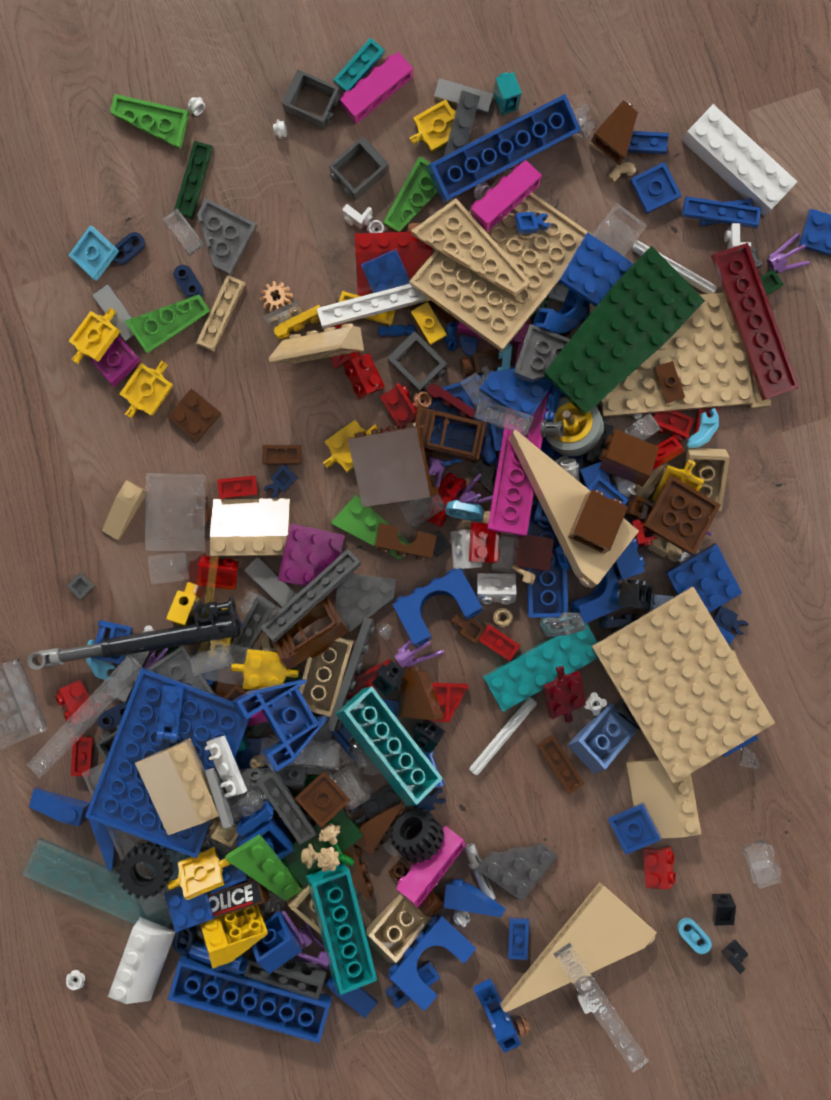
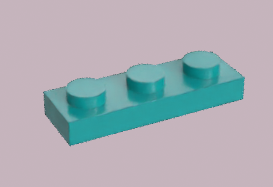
M369 38L333 79L334 84L343 92L351 91L356 87L357 82L363 79L385 54V50L373 39Z

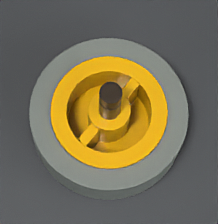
M566 397L561 398L557 412L554 413L556 415L554 422H564L563 437L546 436V439L551 447L562 455L580 456L586 454L596 447L602 438L604 431L602 416L596 406L583 415Z

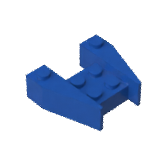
M306 679L250 690L232 701L241 719H248L262 710L279 742L261 753L272 771L277 772L293 762L328 719L327 716L315 718L298 687L307 682Z

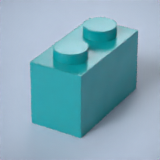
M514 72L502 73L495 78L493 97L500 116L518 110L522 92Z

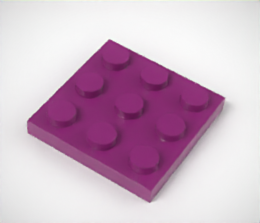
M289 523L278 581L307 586L341 555L345 535Z

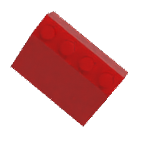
M411 232L356 233L355 255L358 296L373 294L361 267L362 263L397 249L411 280L432 256V247L412 236Z

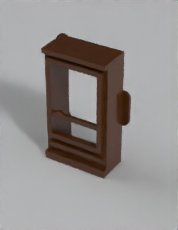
M422 406L417 407L415 422H417V425L425 424V427L420 428L424 451L430 452L433 458L446 461L456 458L476 463L479 460L486 422L423 408ZM435 419L442 420L444 424L440 445L430 443ZM449 422L477 429L472 453L443 446Z
M326 596L325 599L319 602L275 643L272 641L280 660L290 670L307 658L315 659L328 651L330 648L329 644L348 633L349 630L334 603ZM329 615L332 623L307 639L303 629L318 619ZM300 632L304 641L295 646L292 638Z

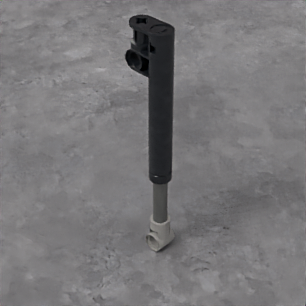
M229 598L228 601L220 603L217 601L206 602L198 605L194 610L196 624L103 639L102 643L69 649L54 648L40 650L30 654L27 663L30 668L38 670L63 665L64 662L97 656L112 658L114 656L118 657L240 636V625L234 598ZM203 607L209 610L208 617L202 614ZM38 656L42 658V664L38 662Z

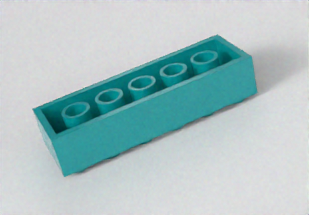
M577 622L513 658L511 661L483 675V678L501 710L504 712L543 690V685L557 678L556 667L563 666L565 674H571L598 659L591 647L597 643V640L587 623Z
M372 686L362 689L335 713L406 806L417 805L443 779Z
M340 863L336 866L335 871L328 870L324 872L321 870L307 875L306 878L335 988L340 995H343L377 981L349 868L344 863Z

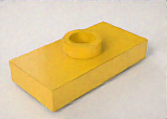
M428 302L411 311L412 316L430 346L447 336Z

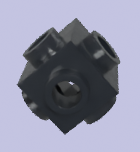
M391 660L386 666L382 664L376 671L378 676L371 684L386 696L393 688L397 690L403 683L401 679L406 673Z
M425 719L422 724L418 722L412 733L415 735L412 739L418 747L431 754L440 742L445 730L434 722Z

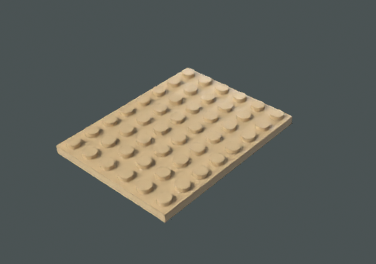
M502 172L490 188L494 189L500 179L508 175ZM531 193L487 232L530 280V286L518 295L513 296L437 250L410 280V285L502 352L559 283V278L588 231L537 195ZM535 212L536 217L546 213L548 217L543 222L550 223V227L548 230L538 229L537 233L518 234L514 217L516 213Z
M724 293L699 294L705 302L663 346L600 401L602 418L751 405L754 403L749 362ZM592 304L589 305L590 313L596 308ZM673 361L685 398L665 404L653 368Z
M694 587L685 590L591 646L672 783H676L775 724V721Z

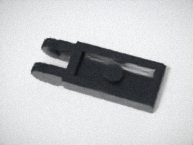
M389 784L360 800V803L347 811L349 814H354L362 807L364 808L366 813L358 816L353 821L357 825L397 804L402 799Z

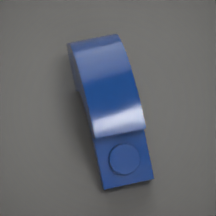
M568 290L565 301L557 312L553 309L538 308L532 325L553 333L568 332L575 328L586 314L587 308L583 306L585 300L571 290Z
M491 978L473 986L475 994L489 1018L496 1040L503 1053L522 1045L509 1012H504L500 1006L503 999Z

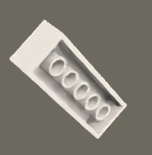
M714 104L697 120L682 139L694 153L744 199L752 198L753 207L761 208V214L764 217L798 182Z

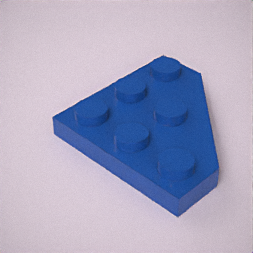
M515 368L490 372L479 391L527 423L553 385L546 377L532 383L514 377Z

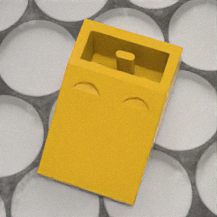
M258 905L200 923L212 969L234 961L268 934Z

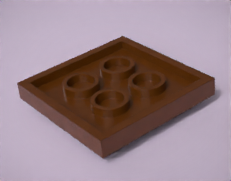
M671 475L667 478L642 527L694 556L721 504Z

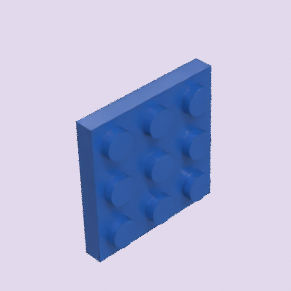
M587 232L558 282L596 307L609 289L634 263Z
M715 543L665 572L677 595L694 587L709 613L742 594L723 554Z

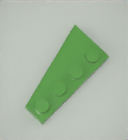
M114 94L110 110L113 116L181 150L189 118L188 110Z
M419 156L384 219V226L394 232H401L438 193L426 169L431 164L430 162Z
M196 295L125 320V323L144 350L149 353L210 312V309L202 297Z
M357 495L331 522V524L373 546L378 524L389 525L369 506L362 507L361 499ZM398 533L399 541L409 545L410 543ZM389 550L388 554L399 560L402 559L403 556L396 555L397 551Z
M260 834L225 855L229 863L285 901L302 891L300 883Z

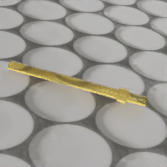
M217 556L210 557L205 603L213 602L218 565ZM204 607L203 615L208 617L209 610ZM208 641L201 642L197 648V666L201 672L205 670L206 657H208L209 653L207 648Z

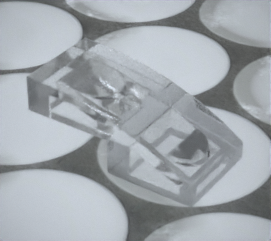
M562 612L559 618L542 617L540 625L548 637L574 634L586 628L579 613Z

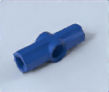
M194 941L189 952L190 958L211 965L205 943ZM240 955L234 961L213 968V970H227L236 974H243L248 964V958Z

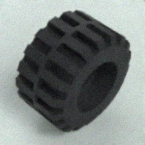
M418 807L413 810L409 809L405 814L402 813L399 819L397 818L394 821L395 825H392V832L390 833L391 843L407 861L423 863L425 859L427 861L430 860L433 854L435 856L438 853L437 850L441 849V842L444 841V830L428 810L424 808L419 809Z
M148 842L146 845L141 843L137 847H133L121 861L120 869L118 870V875H121L118 879L119 883L123 882V890H129L127 894L130 896L135 894V898L138 899L143 896V899H148L150 895L154 897L163 890L173 871L171 870L173 862H169L171 856L170 854L166 856L167 850L165 848L161 850L159 849L160 845L152 846V843ZM147 862L151 864L155 869L156 877L152 879L141 877L136 870V863Z

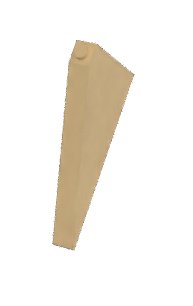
M515 429L509 440L580 583L585 587L593 588L598 585L639 530L623 518L611 550L605 554L569 538V533L584 497L590 490Z
M599 882L503 999L500 1006L504 1012H508L638 952L647 945L652 944L657 932Z

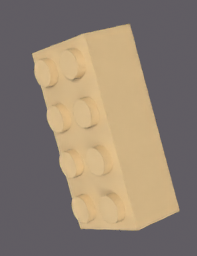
M340 637L329 644L330 648L325 653L315 659L308 658L302 678L306 679L307 682L301 685L299 690L311 712L331 717L346 673L354 640Z

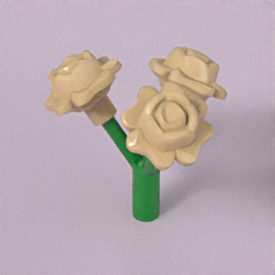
M330 823L324 825L320 830L319 841H329L334 848H322L321 853H317L313 846L309 844L308 848L302 850L301 861L306 864L308 869L311 868L315 861H318V867H322L324 872L328 870L335 871L336 866L340 862L349 866L354 864V859L342 854L337 844L336 836L340 833V826Z

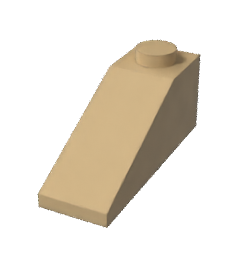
M126 480L115 498L102 531L119 541L148 494V491Z

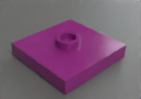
M119 335L99 362L93 358L89 359L113 387L142 362Z

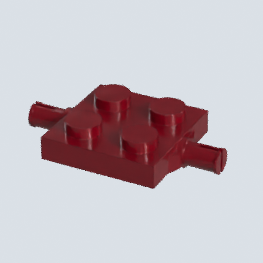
M559 666V668L556 667L557 678L543 685L547 710L552 720L564 715L565 722L570 723V721H573L571 712L586 705L582 676L578 671L565 674L564 667Z

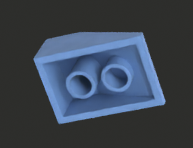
M609 703L599 715L595 716L567 745L593 774L605 770L637 732L633 725L612 710L614 708L612 703Z

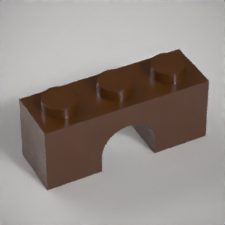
M382 523L378 524L374 547H378L377 551L389 553V550L397 551L396 555L408 557V554L415 555V559L421 561L432 558L437 535L417 531L413 542L406 545L398 539L399 527Z

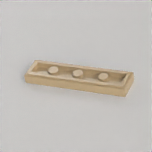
M229 275L226 276L196 342L197 345L215 352L244 289L245 282Z

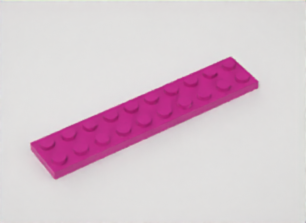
M519 343L517 347L514 368L523 345L522 343ZM550 389L528 423L507 409L487 530L523 537L527 536L534 489L514 451L509 437L516 429L541 450L543 437H541L540 427L541 422L544 420V412L547 411L545 408Z

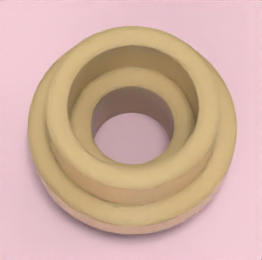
M499 608L495 611L493 620L496 625L506 627L512 622V613L508 609ZM501 614L506 615L505 621L499 619Z

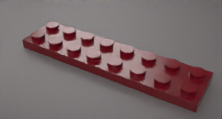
M748 243L711 255V259L762 401L799 388Z

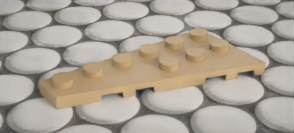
M457 199L451 201L411 231V235L513 296L518 295L530 286V280Z

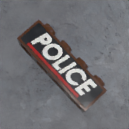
M250 876L246 882L239 883L214 894H210L209 891L207 894L214 918L265 903L270 899L267 888Z

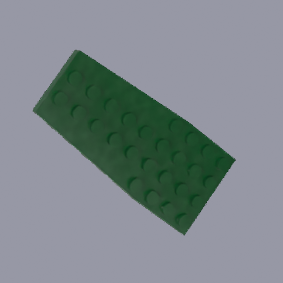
M650 246L609 289L596 308L589 314L584 323L577 329L572 338L543 372V375L585 415L663 346L705 300L653 246Z

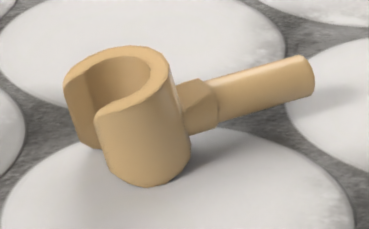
M513 564L511 568L524 575L522 581L533 585L535 574L522 570Z

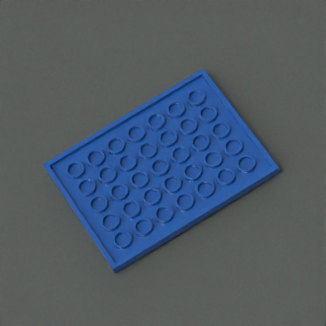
M141 668L85 817L197 858L211 820L168 835L135 765L136 762L177 744L170 743V740L156 741L163 686L185 687L177 743L191 738L205 770L215 768L214 760H209V757L212 756L210 750H205L206 742L225 735L235 759L251 717L241 719L231 700ZM166 726L165 732H172V727Z

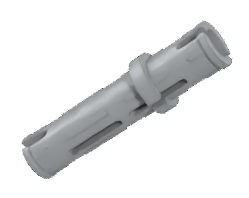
M475 843L467 844L464 851L469 861V868L472 869L480 890L494 900L496 895L491 887L489 878L477 869L483 859L480 858Z

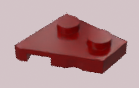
M431 682L443 714V719L430 721L450 722L469 684Z

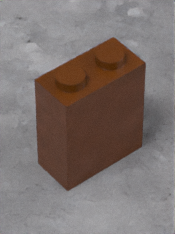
M615 429L612 435L608 434L604 442L606 449H603L600 454L599 460H601V465L599 469L643 487L651 476L659 447Z
M590 490L584 497L568 537L605 554L611 550L628 507L623 505L620 500L606 497L601 491Z

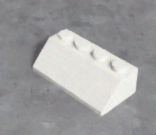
M140 917L132 928L108 997L124 1004L150 1001L173 942L175 931Z

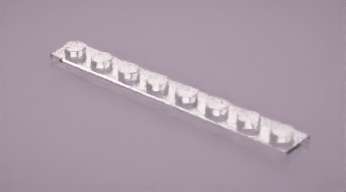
M131 655L125 658L26 764L39 779L56 764L138 676L140 669L143 667Z
M568 943L554 953L555 958L633 1073L648 1063L649 1060L572 945Z

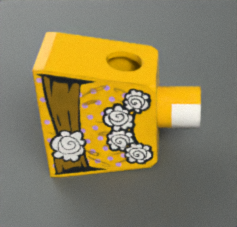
M187 582L184 592L177 591L166 618L168 621L179 626L193 623L195 617L194 610L200 602V599L195 596L198 585ZM189 600L188 604L184 606V602Z

